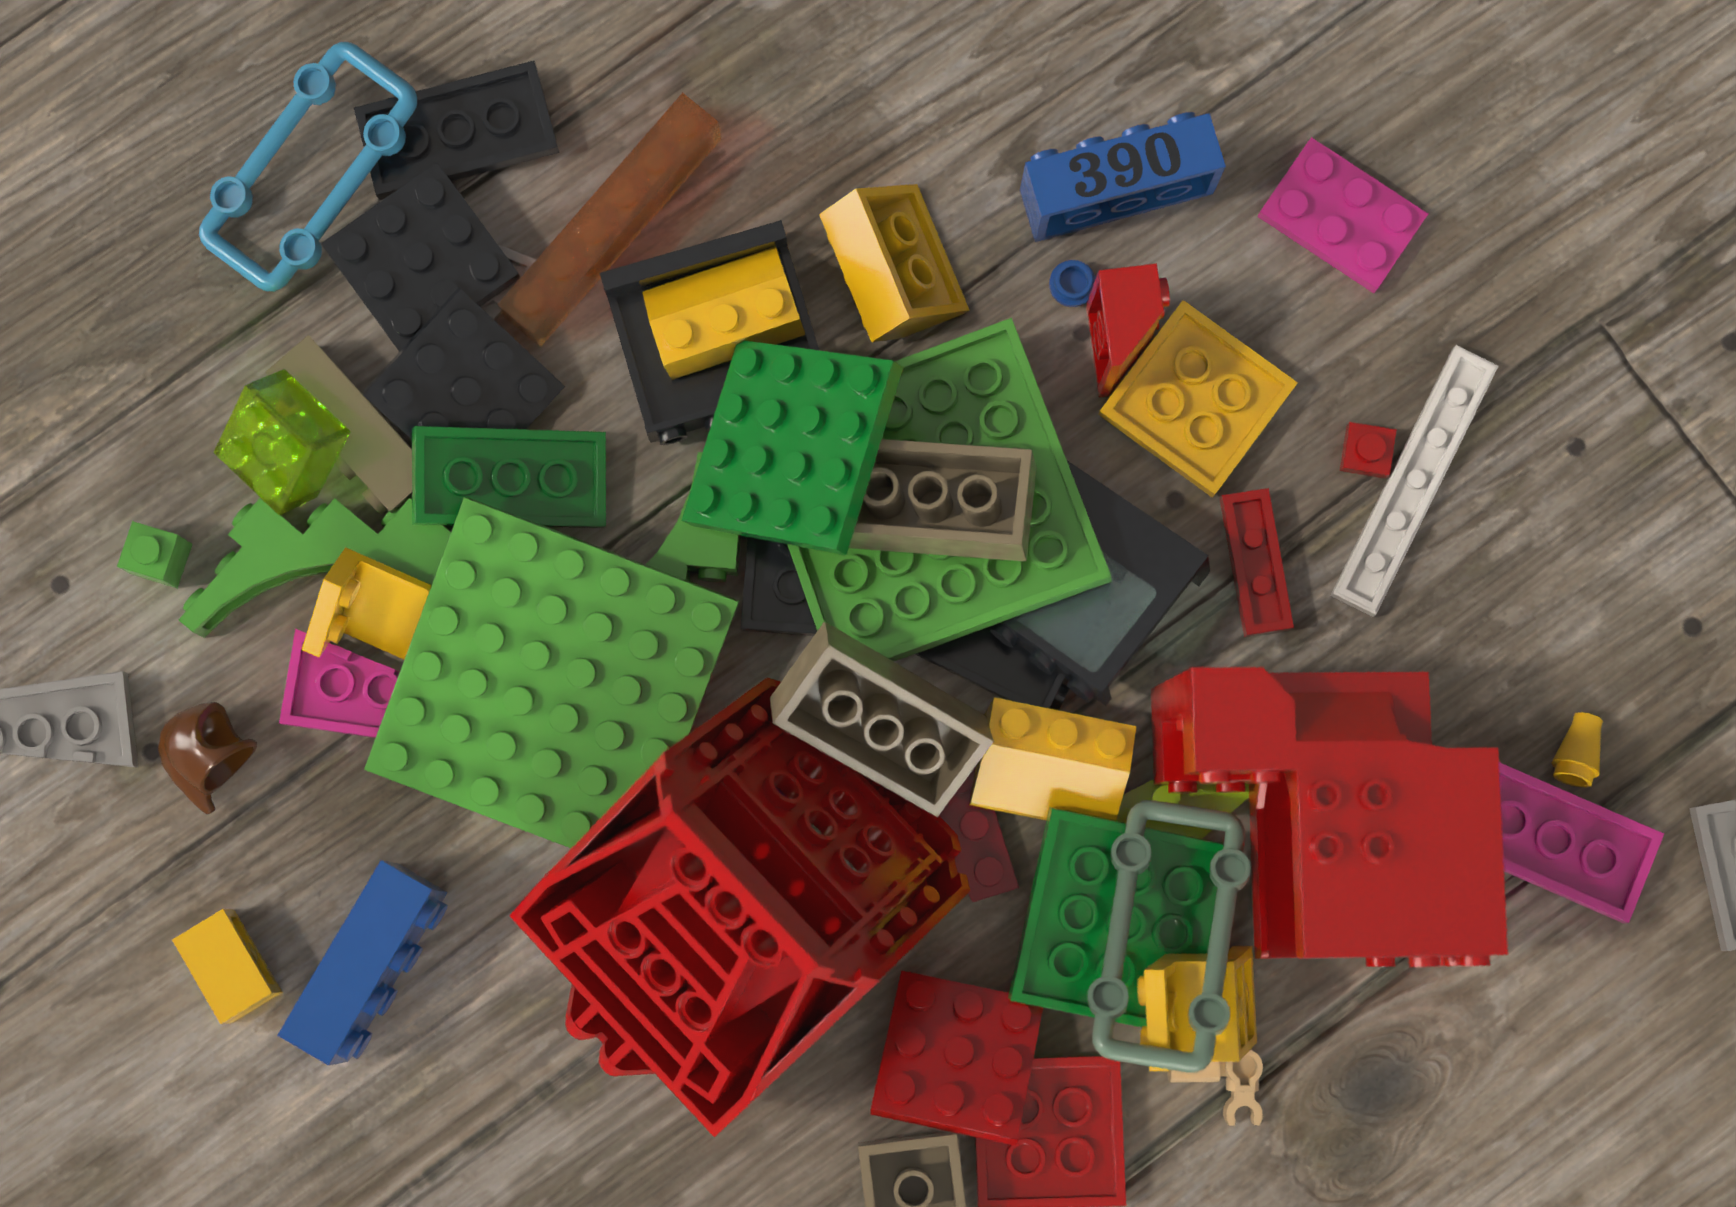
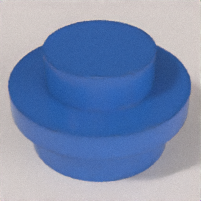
M1067 260L1057 265L1052 271L1049 289L1053 298L1061 305L1079 307L1088 302L1096 277L1093 270L1087 264L1078 260Z

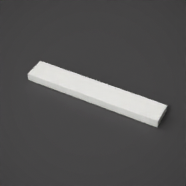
M1457 345L1452 349L1330 596L1372 617L1377 614L1491 383L1498 365Z

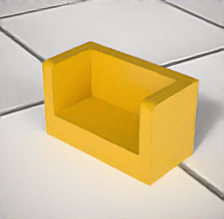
M221 909L172 939L220 1024L233 1023L282 993L234 909Z

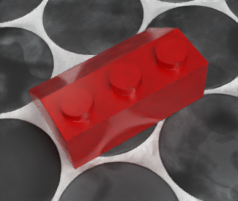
M1157 263L1098 270L1086 310L1099 397L1109 396L1148 346L1154 331L1159 329V320L1164 318V307L1170 306L1168 281L1166 277L1159 278Z

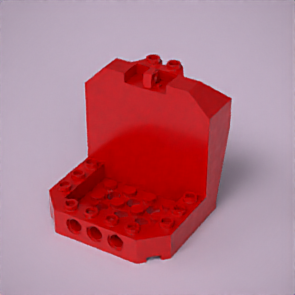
M768 677L664 751L654 764L558 861L509 915L571 983L565 1027L568 1033L578 1040L597 1037L603 1043L599 1051V1064L603 1071L610 1076L656 1074L714 1138L878 983L970 892L967 875L957 872L955 857L961 852L958 835L940 816L936 817L773 724L770 697L781 681ZM776 787L779 788L781 791H783V793L786 795V797H784L783 795H781V794L777 791ZM811 824H813L815 827H817L818 830L821 832V834H819L818 832H816V831L812 828ZM846 861L851 863L856 871L851 869L846 863Z

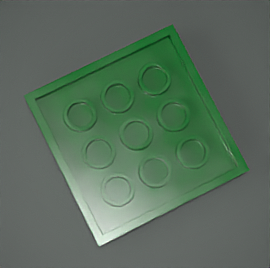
M743 341L736 344L681 521L694 527L847 555L903 367L893 360L753 341Z
M1049 807L1008 996L1011 1001L1095 1018L1088 1005V991L1091 984L1102 976L1118 871L1112 863L1111 849L1114 841L1119 836L1125 834V822ZM1148 827L1145 828L1144 838L1151 847V861L1148 868L1142 874H1139L1137 878L1121 979L1128 990V1006L1121 1017L1115 1019V1022L1141 1028L1142 1026H1147L1146 1006H1140L1138 1001V980L1140 976H1144V970L1163 955L1208 954L1217 887L1210 878V865L1214 855L1223 850L1224 843Z

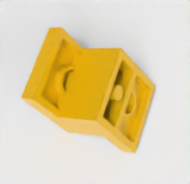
M1232 946L1229 949L1222 998L1229 1006L1230 1017L1226 1029L1216 1036L1214 1055L1211 1062H1240L1257 1043L1252 946ZM1165 954L1144 970V976H1140L1138 980V1001L1140 1006H1146L1147 1026H1142L1140 1044L1193 1052L1196 1032L1191 1028L1188 1013L1191 1002L1202 994L1208 954ZM1149 1066V1071H1170Z

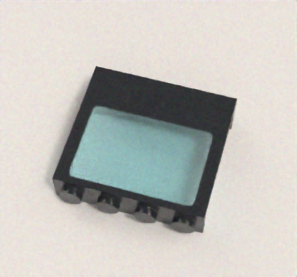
M1067 460L1110 571L1112 581L992 625L993 627L990 631L1005 645L1013 648L1017 643L1031 654L1028 658L1043 672L1052 675L1054 671L1060 672L1069 680L1067 686L1083 700L1091 702L1095 698L1107 706L1112 699L1109 690L1110 685L1191 581L1200 586L1210 573L1209 555Z

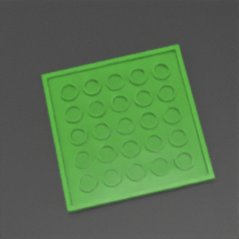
M1012 318L895 361L903 367L882 439L1031 449L1037 470L1027 562L849 548L847 555L787 544L817 631L825 621L893 662L1112 581L1110 571Z
M464 497L364 770L572 848L654 764L664 751L691 732L740 600L472 498Z

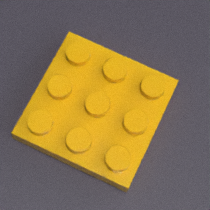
M1182 300L1101 408L1098 415L1213 498L1298 382Z

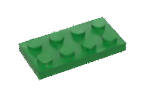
M415 426L412 428V525H454L464 497H469L545 527L604 528L606 527V432Z

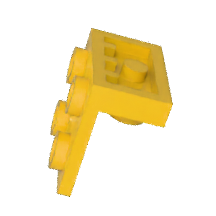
M345 547L323 579L302 650L320 658L330 641L338 644L343 634H347L405 660L432 585Z

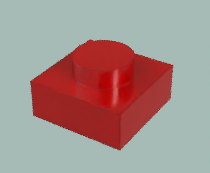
M1349 422L1346 425L1340 471L1387 479L1390 476L1397 430Z

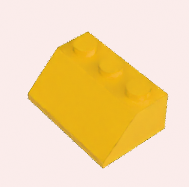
M917 184L856 188L819 214L826 230L828 241L833 247L844 274L845 282L851 291L860 313L862 324L867 330L871 342L904 338L969 311V307Z
M776 247L643 291L649 323L663 365L671 380L732 360L736 344L740 342L753 341L777 345L806 335Z
M994 697L984 714L987 717L994 742L976 765L969 805L1041 820H1047L1049 807L1116 821L1130 774L1137 726Z

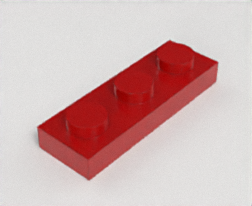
M1269 488L1222 495L1219 499L1244 638L1292 630L1294 624Z

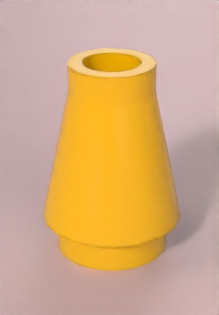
M1584 712L1574 714L1572 724L1551 762L1555 768L1553 774L1555 779L1575 787L1592 786L1593 779L1599 777L1601 728L1603 720L1600 717Z

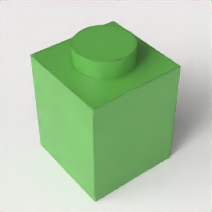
M132 521L117 567L131 575L178 589L193 544L177 534Z

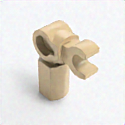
M1252 1049L1240 1062H1211L1205 1069L1196 1073L1167 1071L1169 1083L1219 1082L1220 1076H1226V1090L1231 1091V1097L1226 1101L1223 1108V1116L1229 1126H1235L1236 1110L1241 1106H1248L1251 1111V1123L1253 1125L1261 1124L1263 1111L1260 1104L1255 1100L1254 1092L1259 1091V1078L1262 1075L1263 1064L1259 1055Z

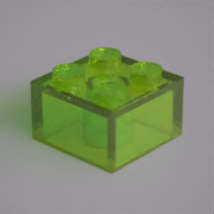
M282 369L244 386L213 453L280 516L319 496L351 431L289 372Z

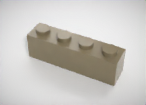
M307 335L265 372L275 383L269 391L287 411L296 406L306 419L299 425L318 446L325 440L337 452L331 458V461L349 480L357 475L368 488L362 495L380 515L387 509L392 513L399 507H402L409 498L412 499V449L314 340Z

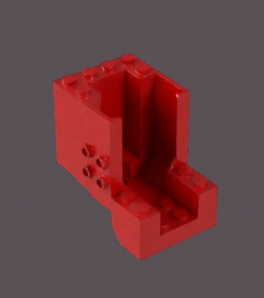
M1192 667L1151 688L1154 785H1168V793L1186 794L1197 793V784H1216V793L1245 792V784H1249L1255 959L1365 957L1366 967L1396 966L1395 957H1408L1409 967L1491 966L1490 955H1508L1498 748H1445L1432 745L1429 672L1268 673L1264 667Z

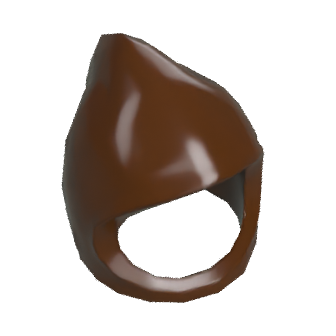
M218 702L201 703L177 713L166 722L161 730L158 745L162 765L172 781L205 814L215 811L211 794L228 781L246 763L257 748L255 740H242L235 733L225 708Z

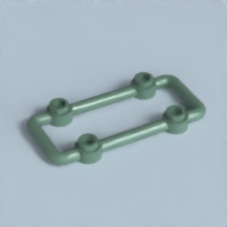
M1155 800L1141 801L1130 810L1126 821L1125 834L1119 836L1114 841L1111 849L1112 863L1118 871L1102 976L1091 984L1088 991V1005L1091 1012L1095 1015L1092 1042L1096 1051L1103 1057L1121 1062L1186 1073L1199 1072L1211 1063L1216 1036L1226 1029L1230 1017L1229 1006L1222 998L1237 891L1247 884L1251 871L1249 859L1243 853L1245 828L1241 820L1234 814ZM1147 820L1225 832L1223 850L1214 855L1210 865V878L1217 887L1202 994L1191 1002L1188 1013L1191 1028L1196 1032L1192 1053L1119 1041L1112 1038L1115 1019L1121 1017L1128 1006V990L1121 979L1137 878L1139 874H1142L1148 868L1151 861V847L1144 838Z

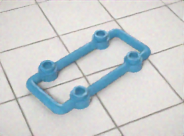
M339 42L328 49L318 64H306L296 72L293 82L296 94L236 176L219 179L211 189L210 200L213 207L199 227L201 243L227 265L264 291L275 292L282 289L288 284L298 269L307 270L319 262L322 256V246L319 241L380 157L398 153L405 143L406 134L403 126L414 113L417 106L415 89L410 83L353 43ZM346 60L397 97L398 102L388 115H376L366 123L363 132L366 145L305 228L292 229L282 237L279 246L282 259L275 269L269 273L220 236L218 231L229 217L238 218L250 210L253 201L251 186L312 104H324L333 97L336 89L333 75Z

